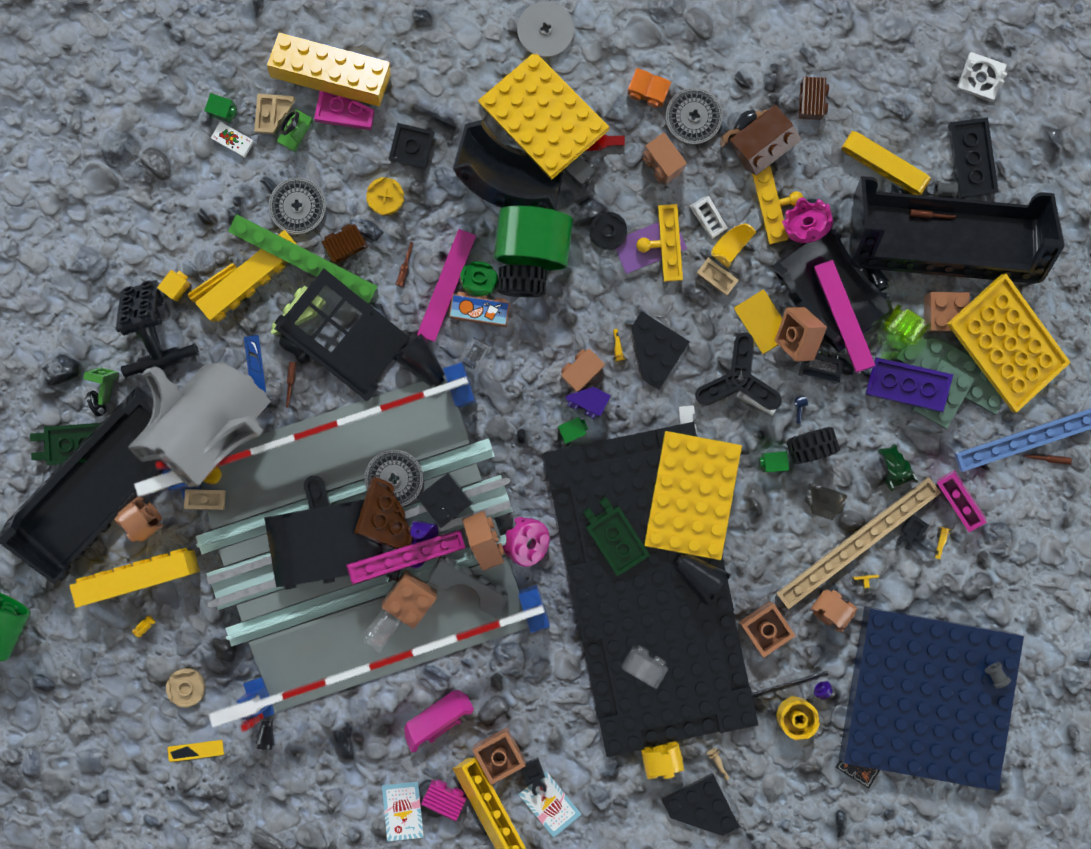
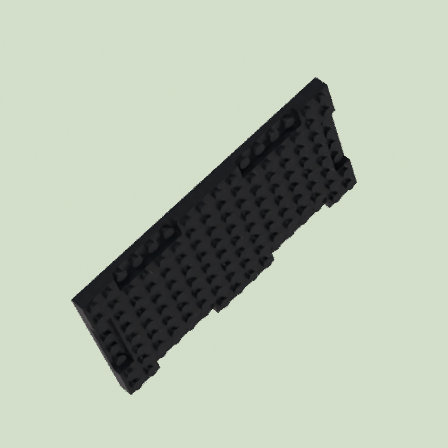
M694 422L543 453L606 757L644 750L645 747L711 733H725L759 725L746 673L728 581L726 580L723 588L707 606L676 570L678 565L675 562L682 554L684 556L686 554L645 546L650 556L617 577L586 528L590 522L583 511L590 508L595 517L605 510L599 501L606 497L613 509L617 506L620 507L644 545L664 433L669 431L697 437ZM692 555L726 571L723 556L721 560Z

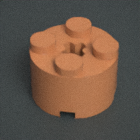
M136 497L120 510L118 516L115 517L116 523L124 528L127 532V537L133 542L136 540L144 542L163 526V523L160 524L162 516L150 502L148 504L144 503V498Z
M823 590L810 608V611H814L813 615L827 626L834 625L836 626L834 630L842 633L855 616L857 607L850 602L846 603L841 599L843 596L837 591Z

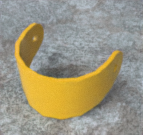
M747 223L735 226L716 242L711 251L712 256L728 268L737 254L756 234L755 229Z

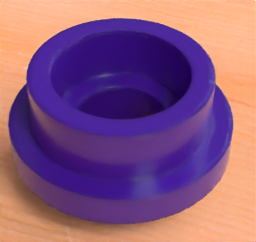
M828 681L819 682L815 686L814 695L821 700L827 699L833 692L831 684Z

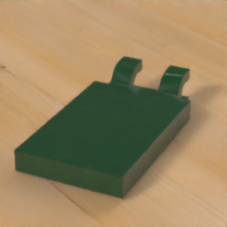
M101 423L44 427V433L30 434V441H44V452L31 453V460H46V465L62 464ZM80 459L77 463L88 461H86L85 459Z
M604 497L599 501L605 510L604 512L595 517L591 509L587 508L583 513L590 522L586 526L587 530L618 577L649 557L650 554L620 507L617 506L613 509L608 499Z

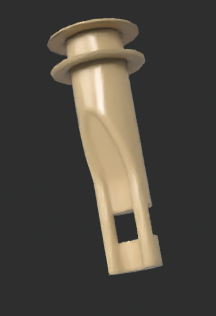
M717 748L708 751L709 759L712 758L720 773L725 774L723 778L729 780L730 778L725 772L719 756L720 751H716Z

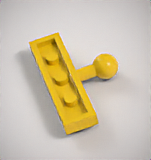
M768 166L758 175L752 173L768 242L769 245L788 241V235L782 223L784 219L781 207L790 204L795 207L797 200L804 198L801 192L794 191L789 197L779 199L771 166Z
M677 204L658 205L660 240L650 241L648 238L643 237L637 241L636 248L642 253L648 252L650 248H661L663 282L683 281Z

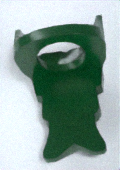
M893 444L890 448L878 450L879 454L885 458L888 472L885 483L891 491L894 490L895 486L902 485L910 480L918 483L910 463L898 452L896 444Z

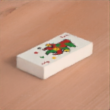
M222 122L218 124L211 136L212 140L244 158L254 143L249 137Z

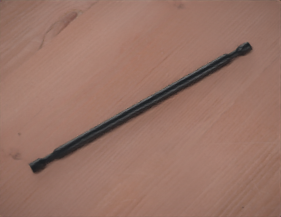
M828 671L752 693V696H758L815 679L822 675H828Z

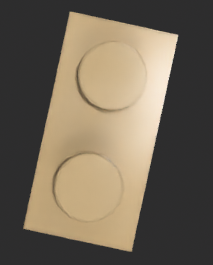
M710 258L706 259L696 273L725 296L730 293L739 281Z
M185 489L184 509L225 510L226 491Z

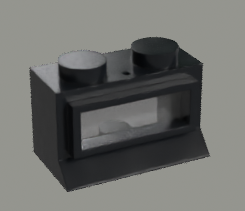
M818 351L814 360L801 361L798 375H807L817 380L832 381L833 384L840 383L844 360H840V356L828 354V357L823 356Z

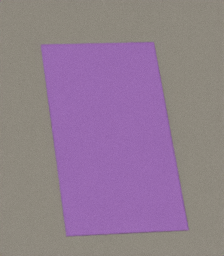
M659 222L628 234L624 243L616 248L626 274L661 260V248H650L646 253L639 252L636 248V243L640 238L645 237L650 241L660 240ZM680 233L681 251H683L687 247Z

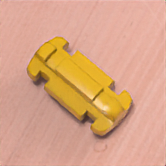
M150 615L146 616V619L142 620L132 630L136 637H141L142 634L155 624V620Z

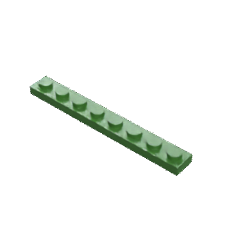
M237 214L228 230L229 233L316 277L323 268L326 269L367 303L370 302L377 288L376 285Z

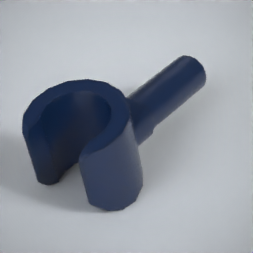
M804 396L797 397L794 400L797 408V423H801L802 407L808 406L807 398Z

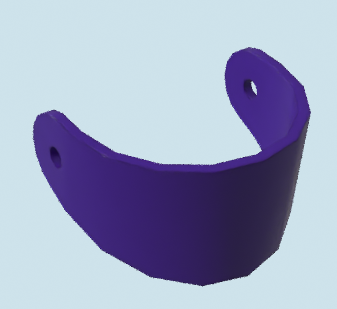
M413 521L410 529V535L413 537L412 544L437 537L438 525ZM426 561L412 565L410 567L415 569L420 568Z

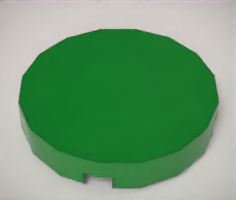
M474 261L470 265L463 267L460 273V284L471 295L485 296L495 290L498 284V274L492 269L493 267L490 264Z

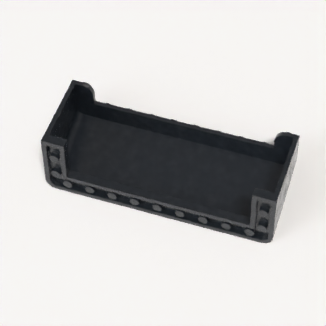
M861 176L853 197L852 264L857 268L996 280L1001 274H1007L1012 282L1036 284L1046 279L1065 247L1054 193H1037L1031 198L1028 205L877 192V179ZM910 209L932 211L935 214L955 215L956 218L933 217L928 219L909 217Z
M137 386L6 521L0 531V544L54 585L59 580L62 582L70 573L68 572L71 568L70 564L74 560L78 561L85 553L83 550L87 546L91 547L98 540L97 536L101 532L105 533L110 528V522L118 516V512L138 497L134 484L154 476H159L164 471L157 469L155 464L162 461L161 459L141 461L128 448L150 422L153 413V399ZM80 459H85L86 461H88L77 463Z

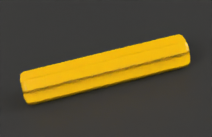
M233 263L193 289L188 293L192 302L198 301L236 270L237 266Z

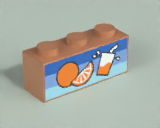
M458 292L452 295L449 317L454 320L507 328L510 303L506 302L507 299L503 298L489 300L488 296L470 297L469 293Z

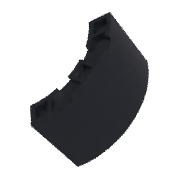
M483 120L465 124L453 165L454 172L467 188L483 200L497 207L531 206L556 211L564 170L551 180L527 154H523L521 150L509 145L504 146L497 141V137L488 129Z
M830 229L821 239L815 242L800 244L775 263L772 269L780 284L787 286L790 291L787 295L796 307H805L827 327L823 339L837 352H840L845 348V345L814 266L831 260L834 261L863 334L894 310L891 305L892 299L887 293L883 294L863 274L862 268H857L852 264V258L840 239V233L836 229Z
M365 499L264 517L276 587L284 586V589L288 590L296 588L297 584L323 580V584L335 582V578L349 575L346 565L383 554L381 543L355 534Z

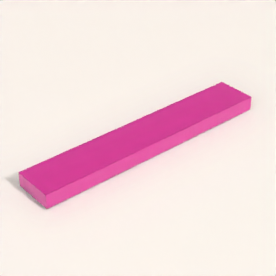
M458 229L417 333L418 336L422 333L426 339L436 342L452 301V295L455 293L459 283L460 273L466 265L477 237L476 235Z
M831 260L814 266L855 373L875 367L834 261Z
M456 530L346 566L351 583L355 584L465 549L461 531Z

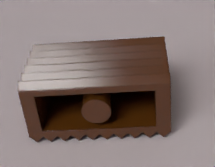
M804 76L800 81L798 119L822 120L824 115H827L828 103H825V96L829 94V84H826L825 77Z
M356 224L345 225L341 228V232L337 234L331 233L324 237L325 240L322 241V244L333 264H337L368 247Z

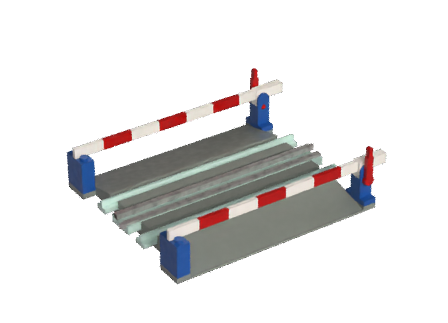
M462 362L443 368L445 373L443 378L445 380L437 387L435 385L430 387L425 382L420 381L372 397L367 402L363 400L249 439L228 453L213 468H219L222 472V477L216 484L210 485L202 481L199 486L188 487L163 461L155 463L157 469L165 470L162 472V475L134 484L138 496H145L168 488V491L181 490L183 500L185 499V489L226 491L225 510H207L211 528L216 530L196 536L198 542L196 546L200 548L201 554L219 549L223 565L227 567L206 573L208 584L212 585L216 598L208 603V607H217L220 610L238 604L237 609L242 623L225 628L228 635L226 639L230 641L231 647L250 641L248 643L261 677L243 683L246 693L236 700L237 704L209 714L212 727L242 718L245 721L240 728L244 732L263 718L274 715L278 711L528 627L531 633L550 627V620L538 584L519 590L509 557L506 554L502 555L504 563L482 571L468 541L462 519L484 511L487 518L491 517L495 528L492 531H496L499 538L497 544L505 545L506 534L501 535L495 517L513 512L505 488V485L510 482L509 478L502 479V476L499 475L484 481L482 479L477 462L495 457L489 438L473 444L470 443L460 408L475 404L477 400L466 367ZM390 449L403 450L415 457L422 468L423 485L419 495L445 474L451 473L473 502L471 506L440 528L416 497L411 503L402 506L408 526L411 527L413 521L436 524L439 529L438 536L460 530L465 549L443 555V557L446 558L448 556L454 559L457 565L470 568L473 574L486 577L490 580L491 584L504 587L508 593V601L498 617L494 618L479 609L480 598L472 587L458 584L444 590L429 581V574L440 557L427 560L420 568L415 569L409 566L402 568L399 577L404 570H407L437 590V599L414 629L381 608L383 598L396 582L393 580L388 582L389 577H386V574L355 584L351 583L350 576L347 575L337 577L335 582L323 584V580L297 584L296 588L285 590L284 586L276 587L264 517L310 509L304 489V482L310 476H319L323 479L331 505L363 500L367 493L364 477L369 462L383 451ZM392 473V476L389 478V481H393V483L396 484L397 480L399 479V476H395V474ZM382 544L383 553L396 550Z

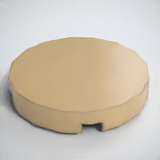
M183 668L174 672L166 683L168 699L179 707L188 708L197 704L203 698L206 690L203 676L192 668Z

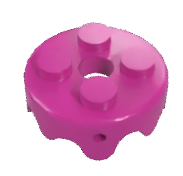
M799 198L795 208L786 211V219L782 223L791 240L798 243H810L821 239L830 231L833 225V215L829 204H825L822 200L817 199L815 203H810L805 198Z
M517 517L514 520L516 526L506 532V544L503 545V549L513 563L523 567H530L537 564L545 556L550 542L549 531L541 521L534 518ZM531 539V544L527 547V542Z

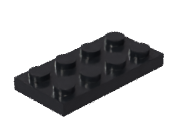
M988 117L950 122L948 129L955 177L958 183V198L997 194L999 190Z

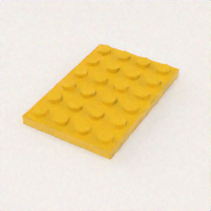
M538 54L530 55L478 100L484 110L551 180L610 130L609 126Z
M1001 274L947 323L1012 412L1017 413L1071 363L1007 274Z
M665 431L644 546L717 560L722 559L742 445Z

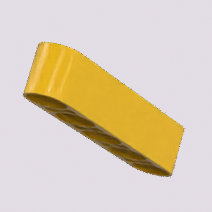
M856 131L850 132L841 147L845 154L913 195H922L931 181L929 175Z

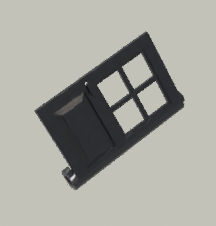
M324 268L285 316L281 314L274 322L276 324L274 328L276 331H279L340 379L366 402L379 387L374 382L410 339L408 335ZM325 285L342 297L341 301L329 315H326L311 303ZM345 301L362 313L349 331H346L331 319ZM308 306L325 318L324 322L312 336H309L294 324ZM328 322L345 334L332 352L315 340Z

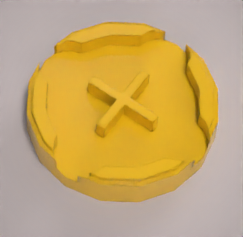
M380 177L369 185L366 200L369 207L375 213L382 216L392 215L402 207L404 191L396 180Z

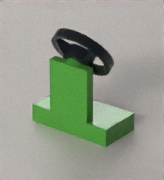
M297 109L292 110L280 126L281 135L277 142L295 152L312 124L313 118Z
M99 367L84 372V380L100 383L99 394L92 390L86 395L91 411L98 417L106 413L105 404L110 402L113 381L118 378V371Z

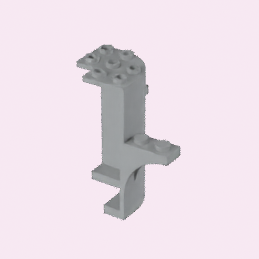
M224 362L202 366L180 391L177 385L165 377L166 375L161 369L157 367L148 368L142 375L152 391L153 413L147 427L128 448L141 461L161 459L188 487L199 486L228 453L249 439L260 436L264 430L259 426L256 418L271 401L267 398L266 393L258 388L251 376L244 375Z

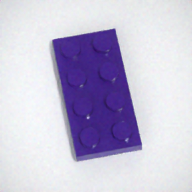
M875 357V367L871 371L866 395L944 413L954 374Z

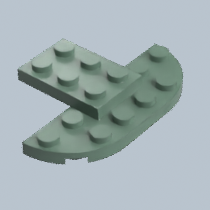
M922 339L905 346L894 358L904 364L954 374L944 413L915 406L912 408V411L940 427L948 428L964 398L993 415H997L1001 405V396L972 357L950 344L937 339Z

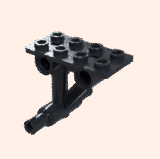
M148 280L134 287L128 286L120 293L115 329L117 332H121L123 336L136 333L149 353L147 356L138 358L137 362L121 366V372L125 378L138 373L142 374L146 369L152 367L163 370L169 366L182 363L183 359L199 355V350L195 343L182 348L173 347L162 350L155 326L162 324V318L157 307L164 305V300L160 290L157 288L159 286L157 280Z

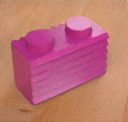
M437 779L436 781H431L421 805L456 822L467 796L464 795L462 790L449 788L444 781Z

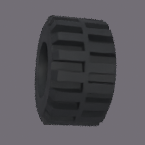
M523 264L499 267L497 292L511 297H541L546 294L547 270L542 267Z
M825 427L789 438L786 441L792 463L797 465L822 459L840 451L833 427Z

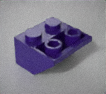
M591 387L567 395L565 401L568 402V407L576 411L580 408L585 411L584 415L595 419V417L599 418L611 395Z

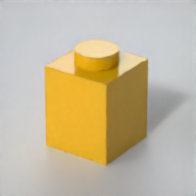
M170 270L157 288L172 300L178 302L191 286V283L187 281L188 276L180 270L178 272Z

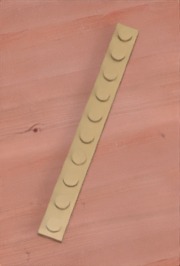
M927 477L776 592L777 596L786 608L790 609L941 493L930 477Z

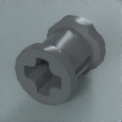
M936 181L933 191L934 197L956 198L958 193L957 182L948 184Z
M1000 662L991 664L985 669L986 674H989L994 681L993 686L996 689L1005 687L1011 682L1010 677H1007L1002 670Z

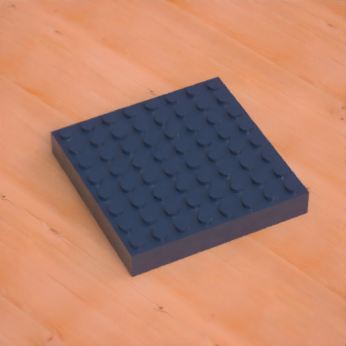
M864 606L839 759L845 764L999 791L1024 636L1007 631ZM1000 662L1002 670L1007 677H1010L1011 682L1005 687L996 689L993 686L994 681L989 674H986L985 669L991 664Z

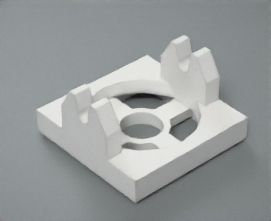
M970 52L957 90L993 102L998 90L1004 83L1003 79L1007 75L1005 72L1007 64ZM982 63L981 69L974 72L972 67L975 64ZM988 66H991L994 70L996 79L989 77L986 72ZM977 73L985 75V82L980 83L976 80ZM968 77L973 78L974 88L969 83ZM986 83L993 85L988 90H980L981 86Z

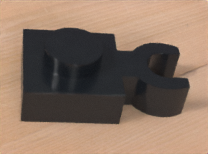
M914 514L911 515L901 529L905 532L904 536H900L896 543L901 545L902 541L906 540L907 546L905 549L910 550L913 546V539L919 541L929 527V524Z
M539 758L527 761L526 766L521 768L526 783H533L532 793L537 795V786H541L543 791L546 792V784L541 781L545 774Z

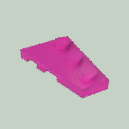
M320 91L314 120L317 123L372 130L375 112L373 109L355 100Z

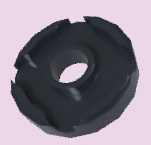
M604 212L598 214L592 220L590 237L597 247L603 250H613L620 247L626 239L627 226L625 220L619 214ZM606 226H611L614 229V233L607 236L603 233V229Z

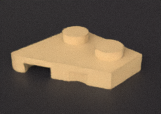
M257 94L254 132L275 135L293 106L295 97Z

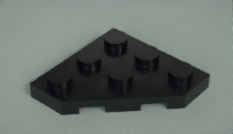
M641 311L631 327L643 381L660 390L690 341Z
M713 773L661 799L671 819L721 836L739 828Z

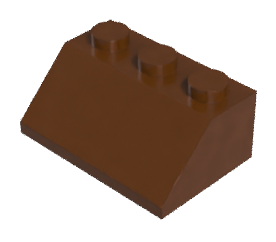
M773 105L730 139L745 170L755 175H758L801 141L794 124L776 105Z

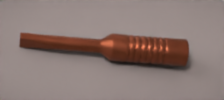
M910 209L909 217L928 219L933 217L956 218L955 215L935 214L932 211Z
M410 242L405 261L401 265L395 284L400 287L404 285L409 268L408 261L413 242Z
M289 362L286 382L288 385L287 408L292 385L295 381L296 362Z
M1023 455V457L1046 460L1049 463L1071 465L1072 462L1070 457Z

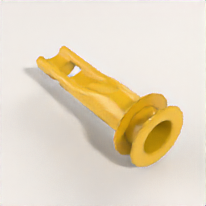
M613 329L615 338V356L613 357H616L615 361L625 360L626 358L623 356L626 354H623L620 338L616 336L618 329Z
M940 527L941 531H938L940 536L936 550L938 555L935 554V558L941 559L943 547L947 541L948 534H950L949 530L952 529Z

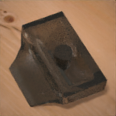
M809 483L804 502L810 506L812 514L833 520L837 514L842 513L847 495Z

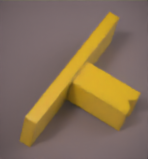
M879 575L852 577V579H863L864 588H870L869 578H878Z

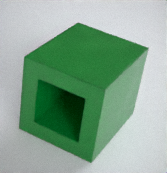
M210 93L204 109L206 114L231 123L232 118L234 119L237 114L236 104L230 99Z
M577 417L559 425L558 429L566 444L585 436L588 427L584 419L580 420Z
M787 451L761 453L758 461L759 468L763 472L789 470Z

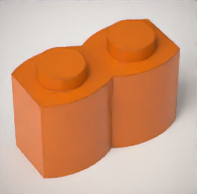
M636 68L627 93L634 100L640 101L642 99L647 101V104L651 107H662L672 82Z

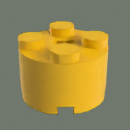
M791 696L779 705L776 720L787 736L794 740L811 738L819 728L818 711L807 700ZM799 716L801 719L798 721L795 717Z
M675 741L659 744L656 747H645L644 750H641L647 779H654L658 776H663V779H669L675 776L674 773L684 771L681 749Z

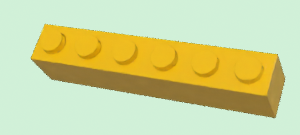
M284 230L279 234L280 237L298 245L287 231ZM260 249L195 303L210 321L214 323L216 321L220 322L226 317V313L229 310L238 308L245 297L249 298L255 294L256 288L260 285H266L271 280L270 277L272 275L282 272L288 262Z
M467 758L452 769L494 848L526 849L477 758Z

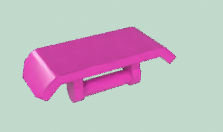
M460 690L452 691L405 724L404 733L410 751L417 752L418 746L426 740L433 743L436 741V738L455 725L461 724V716L472 714L474 708L468 696Z

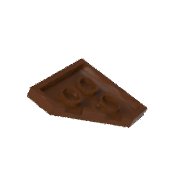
M371 477L355 534L394 549L411 545L413 539L410 535L411 527L407 524L406 515L401 503L395 497L392 483L377 477Z

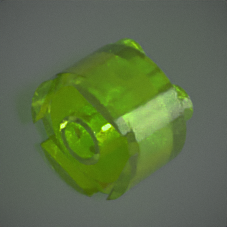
M896 305L893 309L894 311L891 312L883 325L885 327L883 330L892 336L898 335L901 337L899 341L907 346L917 345L929 328V323L924 324L925 320L909 309H906L904 312L900 310L901 305Z

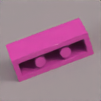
M955 469L937 479L938 486L968 532L987 523L985 515Z

